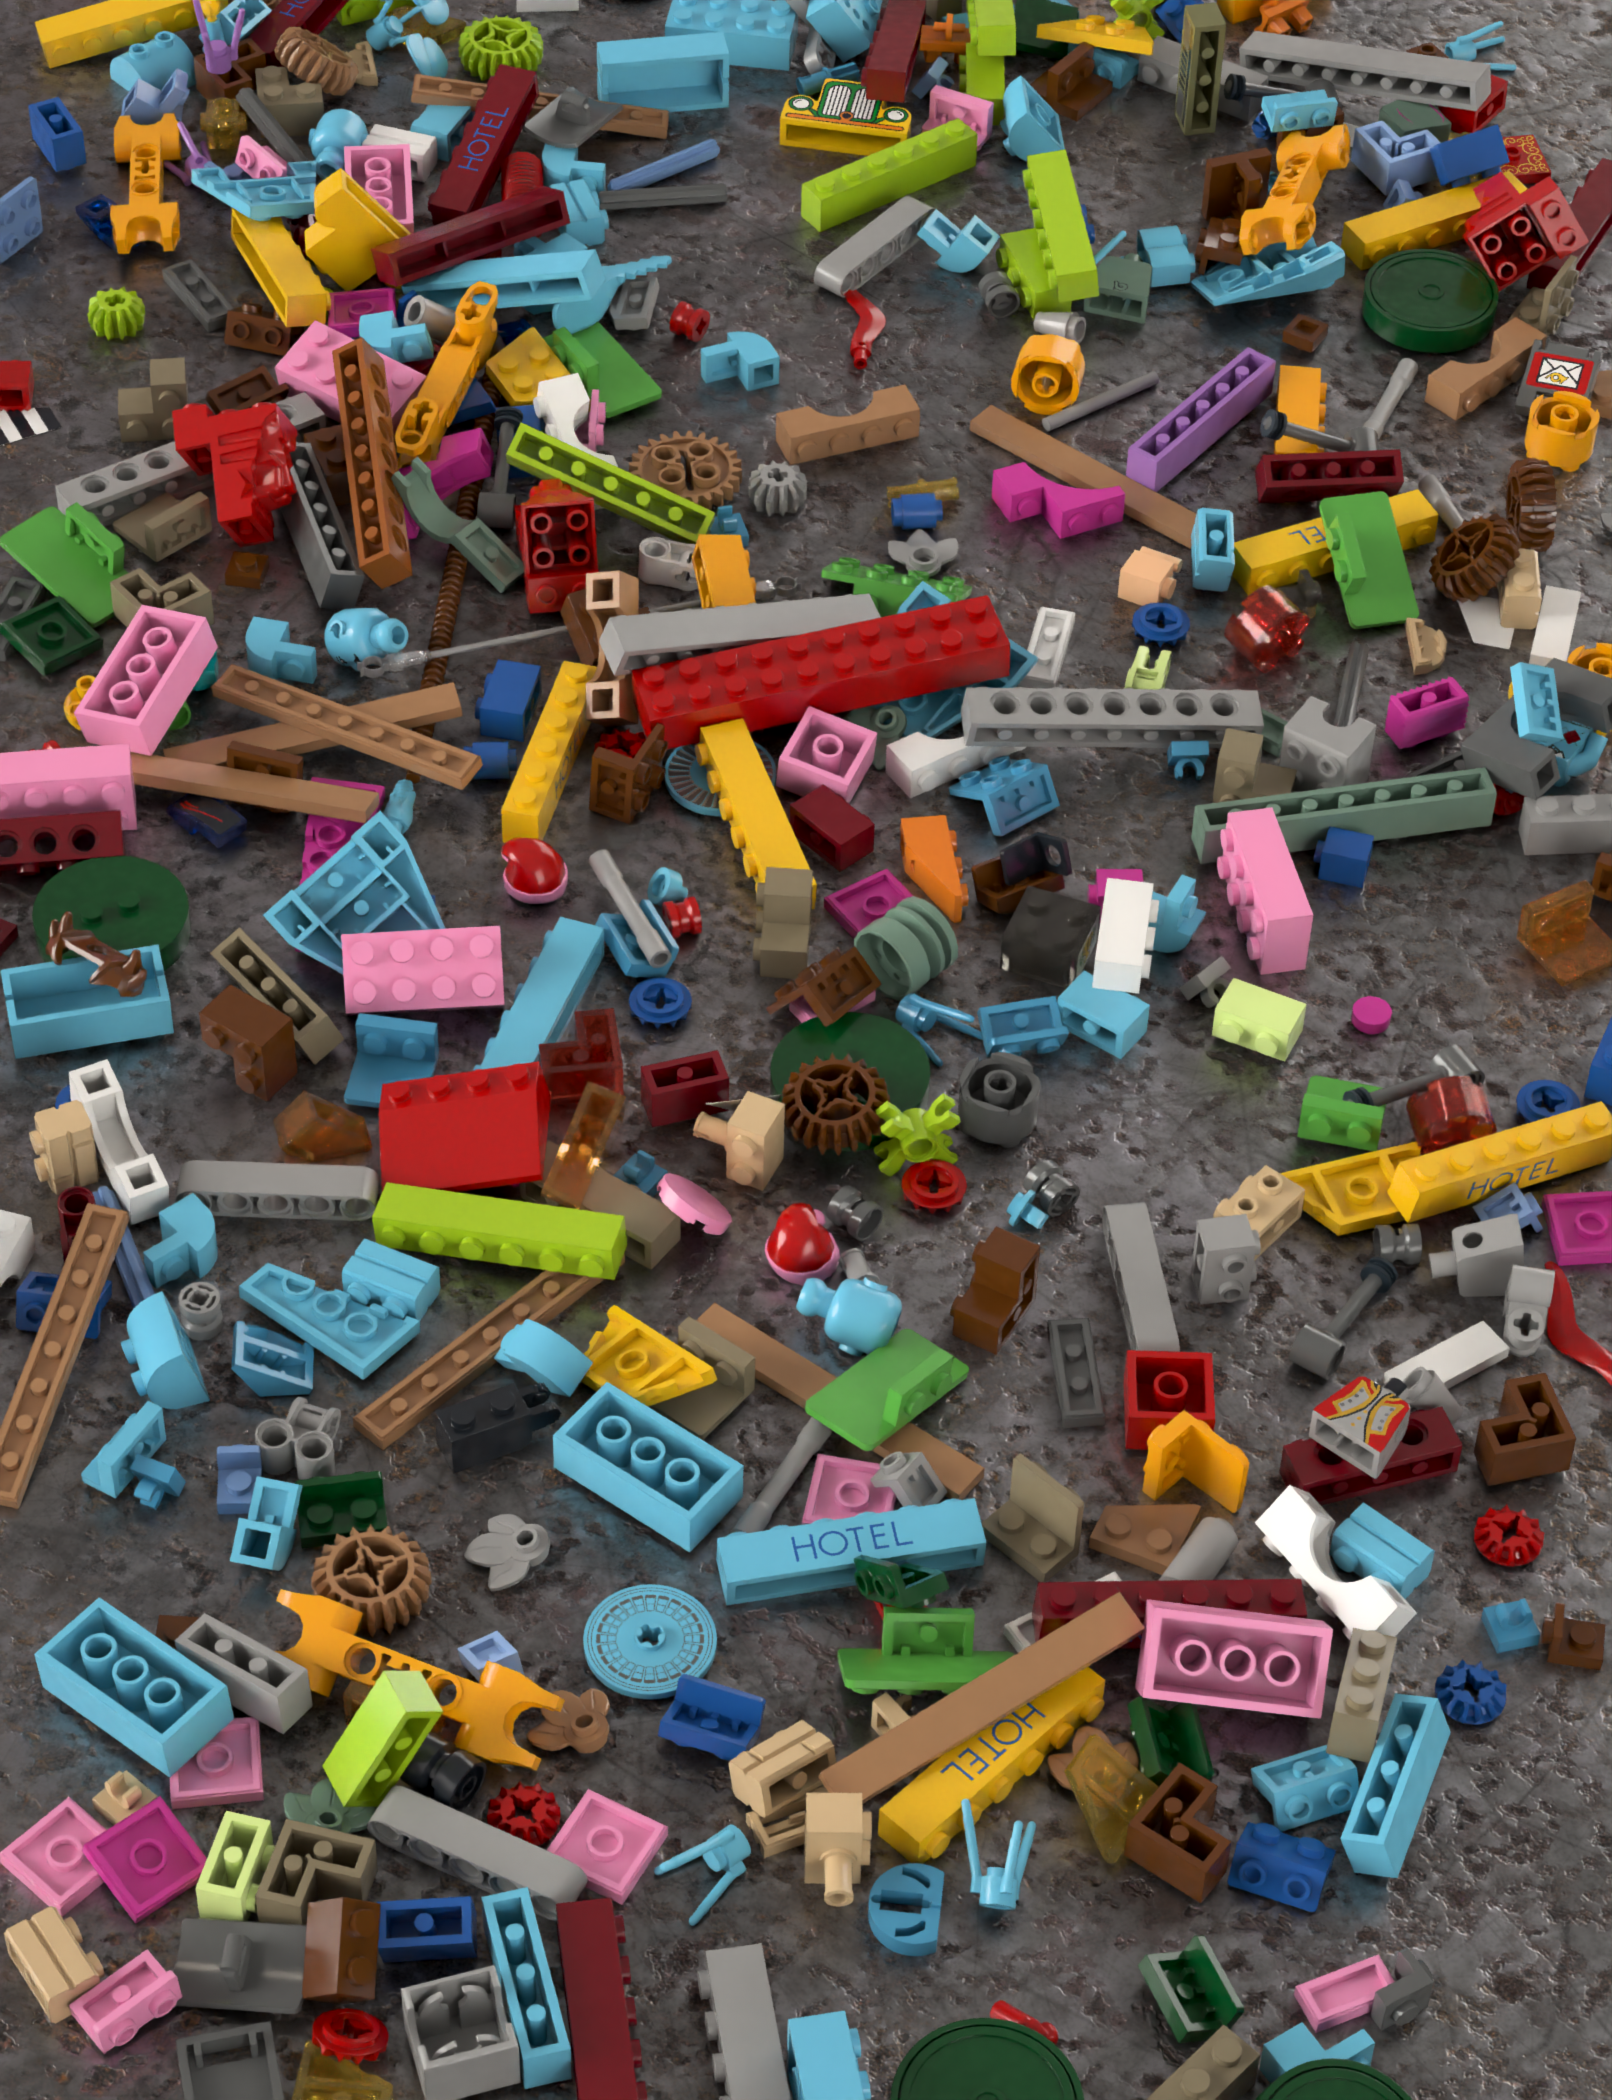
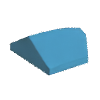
M243 1321L235 1323L233 1326L232 1370L259 1397L310 1394L313 1390L314 1347L307 1342L302 1345L281 1333L260 1326L245 1325Z

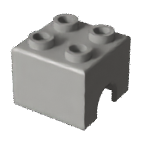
M1310 696L1284 726L1279 766L1297 770L1294 790L1299 792L1366 783L1369 776L1376 724L1358 717L1349 726H1333L1323 718V714L1330 707V704Z
M495 1965L401 1988L404 2026L425 2100H456L521 2083L519 2046L513 2025L507 2022L501 1985Z

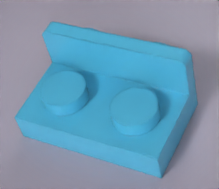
M1069 43L1068 54L1080 44ZM1094 47L1093 60L1095 61V66L1092 73L1113 81V87L1121 89L1138 74L1139 60L1112 49Z
M1325 89L1263 96L1261 104L1272 133L1333 126L1338 106L1336 98H1328Z
M1523 662L1510 667L1519 738L1529 739L1546 747L1562 740L1563 734L1554 669Z
M147 1401L137 1414L133 1413L130 1415L125 1424L102 1447L98 1455L81 1473L82 1481L116 1499L135 1477L130 1467L137 1453L151 1458L166 1441L162 1407Z
M1327 1745L1251 1768L1253 1785L1272 1805L1274 1826L1282 1832L1351 1810L1359 1791L1357 1767L1349 1758L1326 1753Z

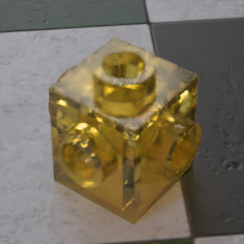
M225 97L207 99L206 112L200 113L201 132H206L208 149L239 148L241 132L247 131V113L240 112V105L236 99Z

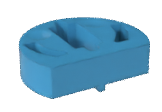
M908 1863L887 1870L875 1881L869 1895L868 1922L874 1936L882 1945L891 1951L907 1956H925L936 1952L944 1885L943 1871L926 1864ZM881 1902L922 1906L921 1914L880 1910Z

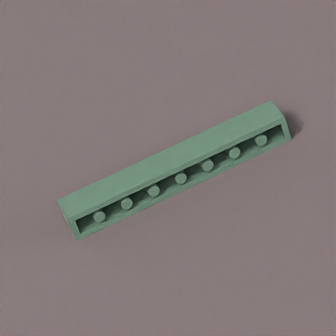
M1486 767L1195 805L1191 839L1201 864L1217 862L1218 857L1223 855L1220 834L1222 829H1226L1228 813L1271 807L1289 852L1316 849L1318 840H1326L1329 826L1374 835L1373 841L1490 826L1497 792Z

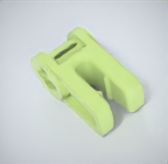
M1139 645L1133 665L1129 668L1124 688H1165L1170 670L1172 651H1161L1159 658L1155 660L1154 668L1149 669V648Z

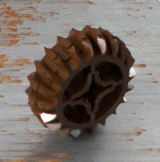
M1536 458L1516 460L1510 468L1508 484L1506 485V520L1516 529V533L1519 535L1518 539L1522 543L1520 548L1536 552H1546L1555 537L1554 529L1556 528L1557 489L1555 488L1553 470L1546 460Z
M1486 512L1482 516L1476 514L1471 521L1463 520L1460 527L1457 529L1453 528V532L1448 537L1443 538V544L1435 549L1437 555L1430 560L1432 566L1429 572L1432 575L1431 580L1435 583L1434 586L1446 598H1450L1453 602L1458 600L1462 604L1468 600L1474 602L1479 595L1486 596L1491 588H1497L1498 583L1502 579L1507 578V572L1515 567L1513 561L1520 556L1518 550L1522 543L1518 539L1519 535L1516 533V529L1497 513L1492 515Z
M833 1052L829 1060L822 1061L816 1055L813 1061L814 1065L811 1066L802 1062L799 1068L800 1073L791 1072L789 1084H784L782 1090L783 1098L781 1103L785 1104L784 1124L787 1130L792 1131L795 1141H804L807 1150L818 1145L822 1155L828 1148L834 1149L838 1156L842 1152V1148L849 1147L855 1153L859 1142L870 1146L872 1135L881 1136L880 1127L886 1121L880 1118L875 1110L886 1101L890 1102V1095L888 1094L884 1078H879V1072L876 1067L867 1068L864 1058L853 1063L849 1053L843 1060H838ZM856 1093L866 1100L867 1103L865 1105L858 1102V1098L855 1097ZM806 1103L813 1106V1110L816 1111L815 1115L805 1108Z

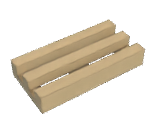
M821 1786L809 1793L829 1792L827 1791L825 1786ZM806 1795L766 1818H763L755 1811L746 1813V1823L749 1829L753 1830V1837L756 1843L760 1844V1851L764 1858L804 1844L806 1811L802 1810L806 1809ZM790 1815L787 1820L763 1827V1824Z

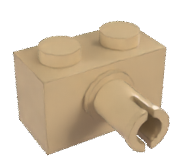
M747 1091L728 1122L701 1112L695 1121L693 1136L725 1146L727 1151L726 1178L734 1180L741 1185H748L763 1191L783 1160L785 1104Z
M806 1793L805 1883L825 1884L824 1902L831 1906L841 1907L853 1902L852 1884H860L861 1865H870L872 1813L863 1812L862 1793Z

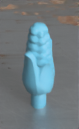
M406 779L399 780L396 783L383 811L385 817L402 835L409 829L412 823L413 804L416 796L415 791H413L412 781Z

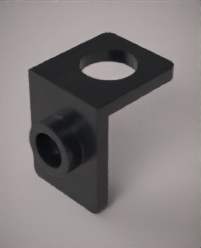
M1036 832L1000 851L1006 885L1012 886L1042 870L1064 876L1072 874L1067 841L1063 838ZM1050 845L1059 852L1060 864H1057L1051 858L1049 853Z

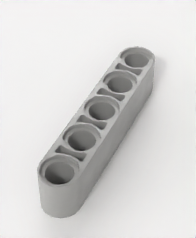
M904 196L826 256L815 270V284L845 298L843 294L849 289L854 291L860 288L920 241L921 238L917 233L936 208L911 196Z
M193 1160L184 1163L180 1168L175 1203L194 1193L210 1210L213 1216L365 1221L372 1218L375 1211L380 1178L373 1169L363 1166Z
M1146 1203L1103 1206L1102 1223L1104 1237L1130 1349L1180 1352L1178 1333Z
M403 1786L391 1787L367 1823L370 1834L385 1846L491 1894L528 1887L534 1913L552 1921H556V1904L575 1902L588 1882L587 1875L573 1862Z

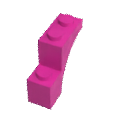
M481 428L442 437L440 451L436 455V460L424 463L431 470V480L435 492L441 501L465 485L490 477L494 452ZM411 466L400 468L399 472L406 476L413 469ZM403 502L408 539L417 538L420 527L411 517Z
M1025 462L993 470L991 498L1010 523L1042 514L1058 537L1062 539L1123 521L1125 493L1120 486L1103 489H1081L1064 486L1040 476Z

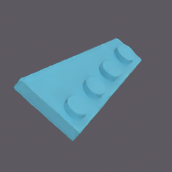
M270 1263L265 1264L239 1285L240 1298L363 1380L420 1333V1321L409 1316H406L404 1320L389 1315L388 1308L372 1303L370 1307L352 1301L351 1294L338 1289L326 1291L315 1286V1280Z

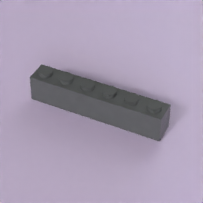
M296 442L295 452H290L293 466L290 470L297 492L292 495L290 504L280 507L319 607L330 610L355 608L365 578L364 572L359 568L357 555L311 444Z

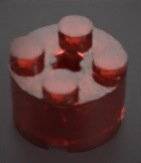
M1266 585L1254 591L1241 603L1245 609L1239 617L1232 614L1225 628L1224 636L1231 645L1262 673H1267L1276 665L1279 658L1285 655L1293 657L1302 649L1304 640L1301 637L1306 630L1310 618L1282 591L1277 588L1274 589L1271 585Z
M1450 1076L1434 1080L1427 1084V1092L1418 1097L1416 1091L1407 1101V1114L1418 1149L1421 1148V1155L1497 1133V1126L1485 1088L1480 1082L1479 1086L1473 1084L1470 1077Z

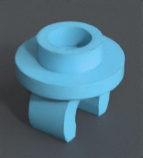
M1030 1189L1025 1195L1018 1192L1006 1210L1011 1215L1008 1222L1014 1227L1021 1219H1024L1037 1229L1042 1228L1050 1215L1032 1204L1036 1196L1035 1191Z

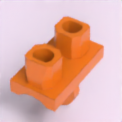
M1262 0L1263 5L1259 7V11L1262 14V23L1260 26L1255 27L1254 31L1290 35L1292 31L1288 25L1290 23L1299 33L1308 30L1314 20L1306 8L1310 0Z
M947 13L946 22H934V26L922 25L919 51H923L925 62L933 63L938 56L942 57V52L954 53V62L959 64V55H965L966 42L970 43L969 28H965L963 23H953L954 14Z

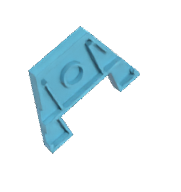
M287 162L286 175L288 177L229 180L221 167L192 169L191 182L250 219L267 221L271 217L280 216L298 219L303 217V215L314 214L317 162Z

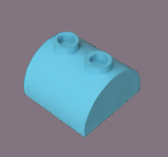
M168 31L157 33L155 39L147 43L131 45L128 52L113 58L110 64L111 79L127 91L131 90L138 78L162 90L176 68L188 74L187 88L196 84L194 58L190 49L181 38Z
M1020 75L1008 85L1003 96L1005 118L1000 121V125L1008 136L1003 140L1004 147L1011 156L1017 155L1024 161H1027V156L1064 150L1059 115Z
M161 1291L144 1299L130 1313L127 1320L129 1339L121 1342L129 1364L138 1363L140 1369L131 1373L140 1397L148 1394L153 1403L167 1409H180L210 1401L190 1338L164 1293Z

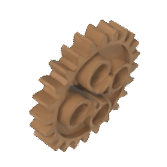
M688 430L685 436H680L677 431H674L672 438H668L662 433L660 434L659 442L649 438L648 447L639 445L638 453L632 454V462L629 463V473L711 511L713 504L721 507L724 506V499L732 501L733 493H739L740 484L742 483L741 459H737V451H729L728 442L718 445L717 436L707 440L705 432H702L698 437H693L691 430ZM681 456L684 457L686 463V475L690 483V490L687 489L685 483V468L681 463Z

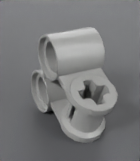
M1517 1264L1512 1265L1503 1307V1317L1505 1318L1503 1341L1508 1345L1509 1352L1514 1356L1528 1357L1533 1355L1539 1348L1545 1329L1547 1310L1552 1299L1555 1270ZM1521 1329L1527 1330V1336L1521 1335Z
M297 1397L292 1403L285 1420L272 1418L261 1422L256 1428L255 1440L256 1445L260 1446L263 1471L271 1475H280L296 1467L299 1480L316 1476H335L333 1440L340 1425V1409L331 1407L329 1410L308 1404L305 1398Z

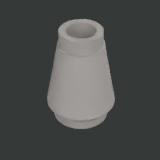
M1038 312L1034 319V330L1044 335H1058L1066 339L1075 340L1079 344L1086 332V320L1084 317L1079 316L1077 312Z
M1418 1367L1404 1379L1403 1382L1410 1392L1409 1397L1405 1400L1409 1405L1418 1410H1429L1442 1406L1452 1425L1461 1417L1463 1408L1458 1404L1434 1370L1427 1371L1424 1367Z

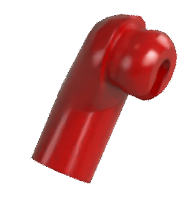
M1003 2000L997 2001L992 2006L990 2018L1024 2025L1045 2036L1055 2045L1057 2044L1059 2035L1053 2024L1049 2022L1040 2023L1034 2017Z

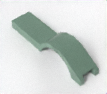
M418 457L412 460L411 467L413 470L406 476H403L399 471L393 474L391 480L418 526L433 539L445 544L451 543L501 594L524 577L523 562L479 518L474 520L462 519L452 513L442 503L435 492L431 480V470Z

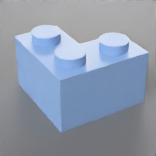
M1381 120L1355 128L1351 161L1384 195H1388L1397 179L1409 181L1411 187L1438 179L1429 149L1441 142L1427 129L1399 137Z

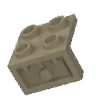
M1570 255L1546 289L1533 286L1507 322L1517 317L1546 334L1547 338L1550 334L1554 335L1559 328L1562 317H1568L1573 308L1574 298L1570 296L1579 277V271L1575 270L1577 257Z
M199 491L180 502L171 494L163 493L114 521L113 529L155 562H158L212 531L209 497Z
M688 1316L678 1326V1345L713 1367L717 1380L713 1384L649 1406V1408L701 1440H704L755 1390V1357Z
M1019 1454L1013 1459L1010 1499L982 1522L985 1538L1039 1582H1047L1079 1555L1084 1502L1073 1489L1064 1487L1051 1477L1042 1465L1032 1462L1024 1455Z

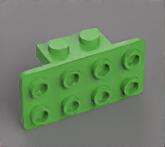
M599 322L574 334H571L566 327L554 330L553 334L543 337L570 374H579L590 399L592 389L599 390V402H606V418L646 405L662 397L661 388Z
M1380 491L1324 498L1319 505L1326 533L1327 547L1331 552L1334 563L1335 578L1339 582L1350 626L1354 629L1402 624L1406 623L1407 618H1418L1419 610L1388 495Z
M78 502L66 508V516L56 507L50 506L0 537V545L51 593L56 597L60 596L92 628L98 627L114 616L110 582L128 574L124 569L125 545L117 534L111 533L100 523L94 513L87 512Z
M839 557V562H832L823 568L821 573L822 578L853 583V595L869 593L880 617L897 614L899 607L922 581L951 599V602L965 600L971 595L972 587L964 585V580L961 578L944 576L943 581L930 579L928 572L908 570V574L894 572V566L875 563L873 568L861 566L860 560L850 557Z
M902 1329L890 1338L886 1346L878 1347L810 1397L806 1401L805 1412L861 1450L872 1451L965 1380L968 1376L969 1367L915 1331Z
M884 1607L882 1649L842 1648L838 1650V1663L845 1687L851 1688L859 1694H874L879 1689H891L905 1695H919L924 1690H941L944 1694L949 1695L1015 1654L1008 1651H973L975 1621L973 1608L907 1607L902 1609L898 1607Z

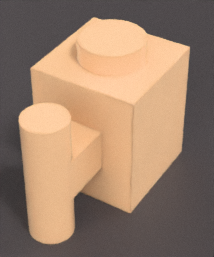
M1142 546L1140 551L1134 550L1120 570L1118 598L1141 606L1150 603H1163L1165 598L1170 599L1176 587V579L1173 578V572L1179 573L1183 560Z

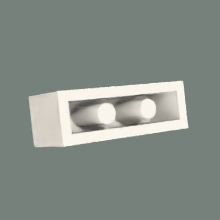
M1107 878L1092 988L1139 994L1141 978L1149 979L1152 955H1146L1145 950L1153 951L1156 927L1148 926L1149 923H1157L1159 900L1152 899L1154 883Z

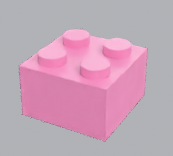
M809 706L779 758L776 786L803 797L824 784L834 793L841 795L849 804L874 760L877 732Z

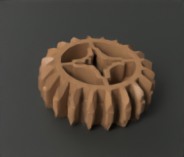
M288 27L279 37L274 50L275 56L281 65L285 66L289 72L295 74L297 78L302 79L306 83H321L322 90L332 95L344 96L353 87L359 73L358 67L352 58L337 48L336 45L300 27Z
M370 1524L367 1531L359 1533L352 1527L350 1537L346 1538L336 1534L334 1545L324 1544L321 1552L322 1557H317L315 1560L314 1572L311 1577L314 1595L326 1597L363 1613L355 1635L361 1629H368L373 1638L379 1628H384L391 1635L394 1628L393 1624L398 1623L407 1627L409 1615L419 1616L422 1604L427 1603L429 1598V1588L432 1580L428 1558L425 1553H421V1547L418 1545L417 1540L408 1542V1537L404 1531L393 1536L389 1526L382 1532H375V1529Z

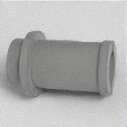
M852 1248L841 1254L842 1259H839L838 1262L847 1279L854 1278L863 1281L864 1277H867L869 1280L880 1284L878 1275L871 1272L862 1250Z

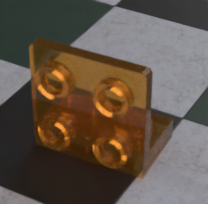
M1586 879L1525 904L1522 907L1516 938L1561 986L1568 985L1612 966V940L1589 917L1595 889Z

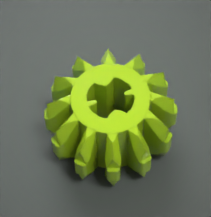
M110 287L109 291H97V296L89 299L88 323L91 329L95 330L97 337L106 336L108 341H111L113 338H120L123 341L125 336L135 337L136 331L143 329L144 315L146 314L145 305L142 302V298L137 296L136 291L127 292L125 287L119 290H114Z

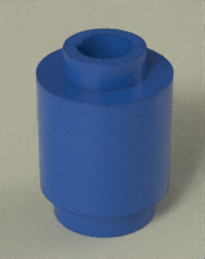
M934 493L900 494V498H892L891 519L893 527L901 526L902 530L936 528L937 521L943 520L942 500H936Z
M509 741L473 742L472 746L463 747V750L481 756L483 766L473 777L474 780L510 779V771H517V749H510Z

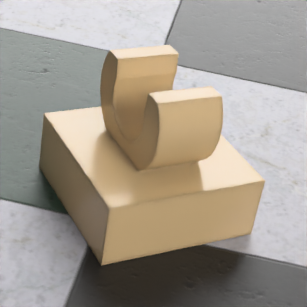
M885 1692L872 1701L871 1727L879 1736L914 1716L906 1713V1711L912 1708V1696L904 1694L895 1701Z
M119 1770L105 1782V1788L94 1796L92 1801L94 1809L112 1825H115L158 1798V1796L127 1770L123 1773Z

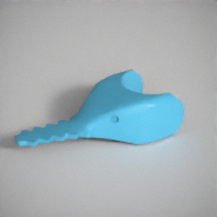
M667 255L652 256L650 259H640L638 262L602 266L606 279L594 298L589 301L521 307L534 315L552 311L554 327L556 329L566 327L571 334L589 328L602 319L617 288L626 279H635L638 275L656 272L658 268H667L672 263V258Z

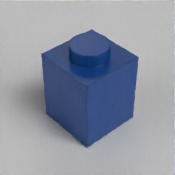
M1329 826L1326 840H1318L1315 850L1314 862L1320 863L1318 879L1363 888L1370 864L1374 835Z

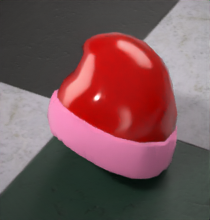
M522 837L513 838L504 843L501 854L502 858L508 862L503 873V882L507 893L516 900L528 904L550 903L563 896L568 882V869L563 858L553 846L537 838Z
M793 1203L785 1209L778 1218L776 1227L765 1244L766 1258L775 1273L784 1280L804 1286L807 1278H818L824 1281L826 1278L831 1277L832 1273L836 1272L839 1264L838 1260L840 1259L838 1244L833 1235L823 1226L826 1222L825 1215L820 1210L813 1209L810 1204Z

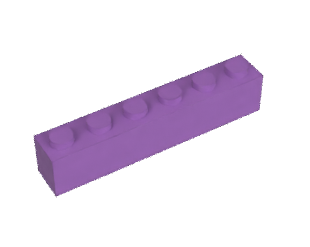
M1247 347L1128 448L1126 476L1158 492L1272 394L1276 361Z

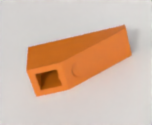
M946 815L901 818L899 846L905 873L953 923H960L962 907L968 906L969 899L967 884H960V879L963 878L961 857L954 856V853L957 852L955 830H949Z

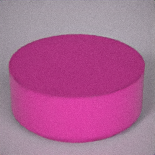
M1373 996L1363 997L1354 1003L1351 1021L1354 1027L1363 1033L1379 1034L1388 1029L1392 1009L1381 998Z

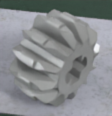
M772 460L770 465L759 464L758 470L751 471L748 496L750 503L755 504L756 511H767L768 516L779 513L784 517L785 512L796 513L798 507L804 505L807 493V480L805 474L800 472L799 466H788L787 461L777 464Z

